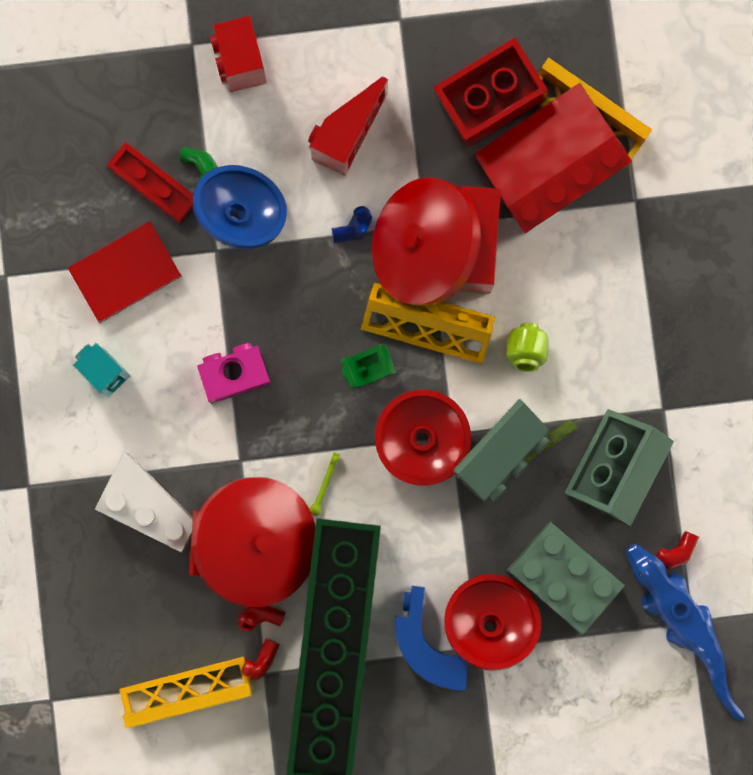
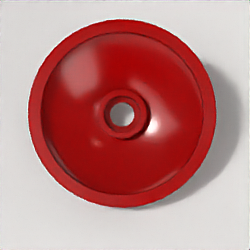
M414 390L398 396L385 407L376 425L375 445L382 464L394 477L411 485L430 486L441 483L455 474L453 470L469 454L471 430L465 413L454 400L437 391ZM425 433L429 438L428 443L420 445L416 440L417 435Z
M485 574L467 580L455 590L445 610L444 628L448 642L461 659L483 670L498 671L518 665L533 651L541 632V615L534 597L522 584L506 576ZM492 623L495 626V631H486L484 624Z

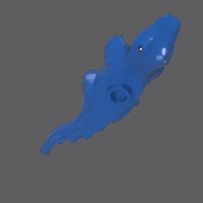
M637 544L631 545L626 549V555L632 566L633 574L637 581L650 592L647 596H642V607L647 612L659 616L668 627L666 639L680 648H686L699 656L707 668L713 689L720 702L736 720H744L743 713L733 702L728 691L724 657L715 636L709 608L704 605H697L687 593L686 581L681 575L671 573L670 578H668L665 566L660 559L648 553Z

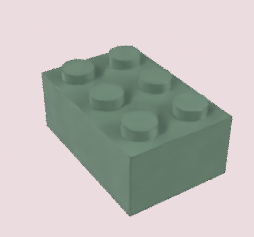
M552 522L545 524L506 570L582 635L625 586Z

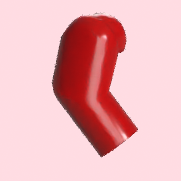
M684 531L678 547L670 550L662 548L657 552L656 557L663 562L665 569H674L684 565L690 560L699 536Z
M272 606L248 607L239 614L238 627L242 631L249 632L264 621L281 627L286 612Z
M265 638L256 662L246 660L241 670L242 675L250 677L252 681L259 680L272 666L280 644Z

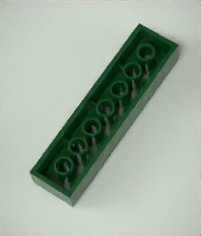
M316 518L286 775H352L381 530L380 525Z

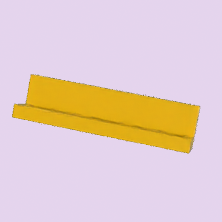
M548 58L541 67L538 75L542 81L545 79L555 86L556 97L549 98L539 106L543 108L561 96L560 90L565 93L578 83H581L611 130L612 127L618 130L613 132L616 137L625 135L635 142V145L628 153L632 160L652 129L552 59Z
M374 283L368 299L361 330L483 364L496 317L445 302L432 306L406 304L389 295L381 284ZM372 311L385 315L390 322L384 325L371 322ZM406 322L415 323L420 331L415 333L406 332L401 324ZM440 330L446 332L451 339L441 342L436 340L431 333ZM471 339L482 342L480 351L476 352L466 349L462 342Z
M242 656L120 688L119 691L125 715L122 716L125 729L252 696L254 693L250 677L242 675L244 683L233 686L220 680L227 667L239 665L240 670H242L245 657ZM221 669L217 677L209 673ZM200 674L214 681L208 692L202 694L189 688L194 677ZM189 678V680L187 681L186 685H184V684H182L181 682L177 681V680ZM170 682L183 689L177 700L168 702L158 696L163 685ZM217 683L225 687L213 691ZM154 686H158L155 693L147 689ZM141 690L152 697L145 709L132 711L128 693ZM186 691L194 695L182 699ZM155 699L162 703L151 707Z

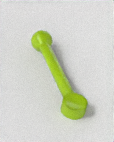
M333 453L316 501L309 507L313 516H318L322 511L320 505L340 456L338 453Z

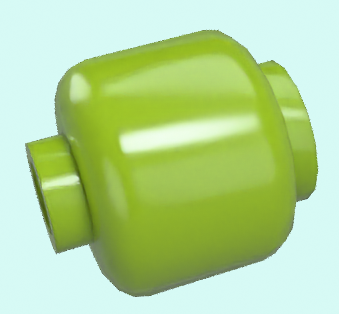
M522 323L520 327L509 332L506 357L516 370L534 372L547 362L549 345L547 333L539 329V326L534 323Z

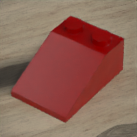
M382 76L327 116L321 127L318 125L314 126L308 139L312 160L346 176L388 94L387 78Z

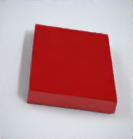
M150 221L68 267L69 272L99 323L106 321L182 277Z

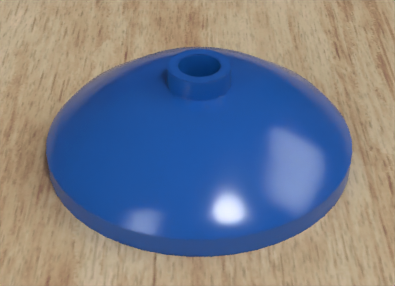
M240 165L217 167L200 179L194 191L193 210L197 221L207 234L224 245L238 249H255L265 246L277 238L286 222L287 207L281 191L271 179L252 168Z

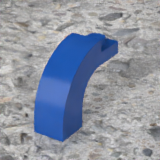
M412 585L411 592H404L402 611H408V617L395 616V633L400 651L410 667L428 682L443 688L465 691L468 663L458 655L441 653L427 643L421 629L425 587Z

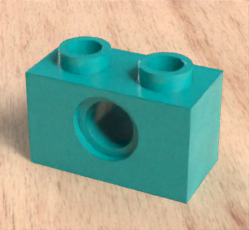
M95 343L93 346L87 344L75 356L77 361L73 366L99 393L108 398L131 376L98 343Z

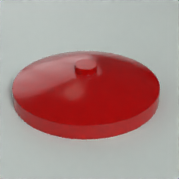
M432 177L413 180L402 186L390 197L378 217L372 239L374 270L380 284L389 295L406 304L432 306L447 300L464 285L476 263L481 238L479 217L471 198L456 184Z
M247 477L234 480L220 487L202 506L193 529V558L202 580L217 596L240 606L266 607L285 600L299 589L310 573L316 527L311 511L297 492L286 484L274 479Z

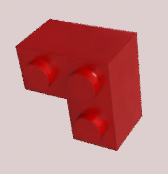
M250 15L214 24L216 35L210 36L214 54L220 53L221 57L215 58L222 84L228 83L230 91L234 92L267 83Z

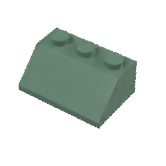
M519 398L453 471L457 479L483 503L487 504L490 499L495 502L506 491L507 488L504 484L509 478L513 476L516 479L527 468L526 459L533 452L536 455L540 454L549 444L550 440L547 439L550 435L549 429Z
M607 409L565 494L608 517L631 526L674 441L653 426Z

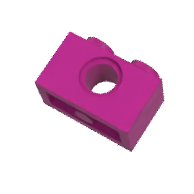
M246 343L234 347L233 354L222 357L221 353H215L202 358L203 363L197 365L210 404L271 385L258 345L252 347L251 343ZM230 364H238L242 368V374L236 380H228L225 377V369Z

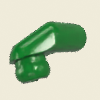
M182 147L179 161L196 165L201 173L199 179L218 167L208 152Z

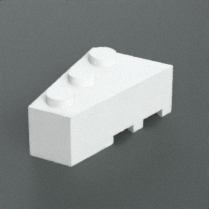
M123 452L95 510L180 552H186L191 541L193 517L129 453Z

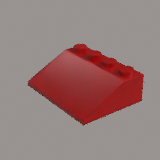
M578 83L474 154L494 187L501 189L500 196L525 234L633 162L581 83Z

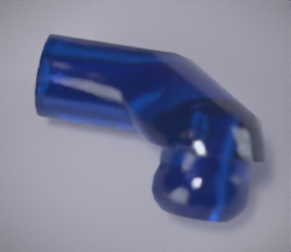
M356 207L353 211L354 215L347 226L331 228L334 244L359 240L364 237L372 224V215L367 207Z

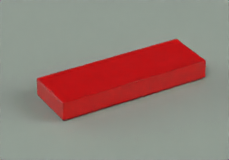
M127 142L121 146L106 165L110 171L181 225L193 211V194Z

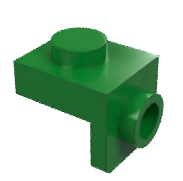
M385 343L354 356L341 359L342 375L351 389L365 387L396 373Z

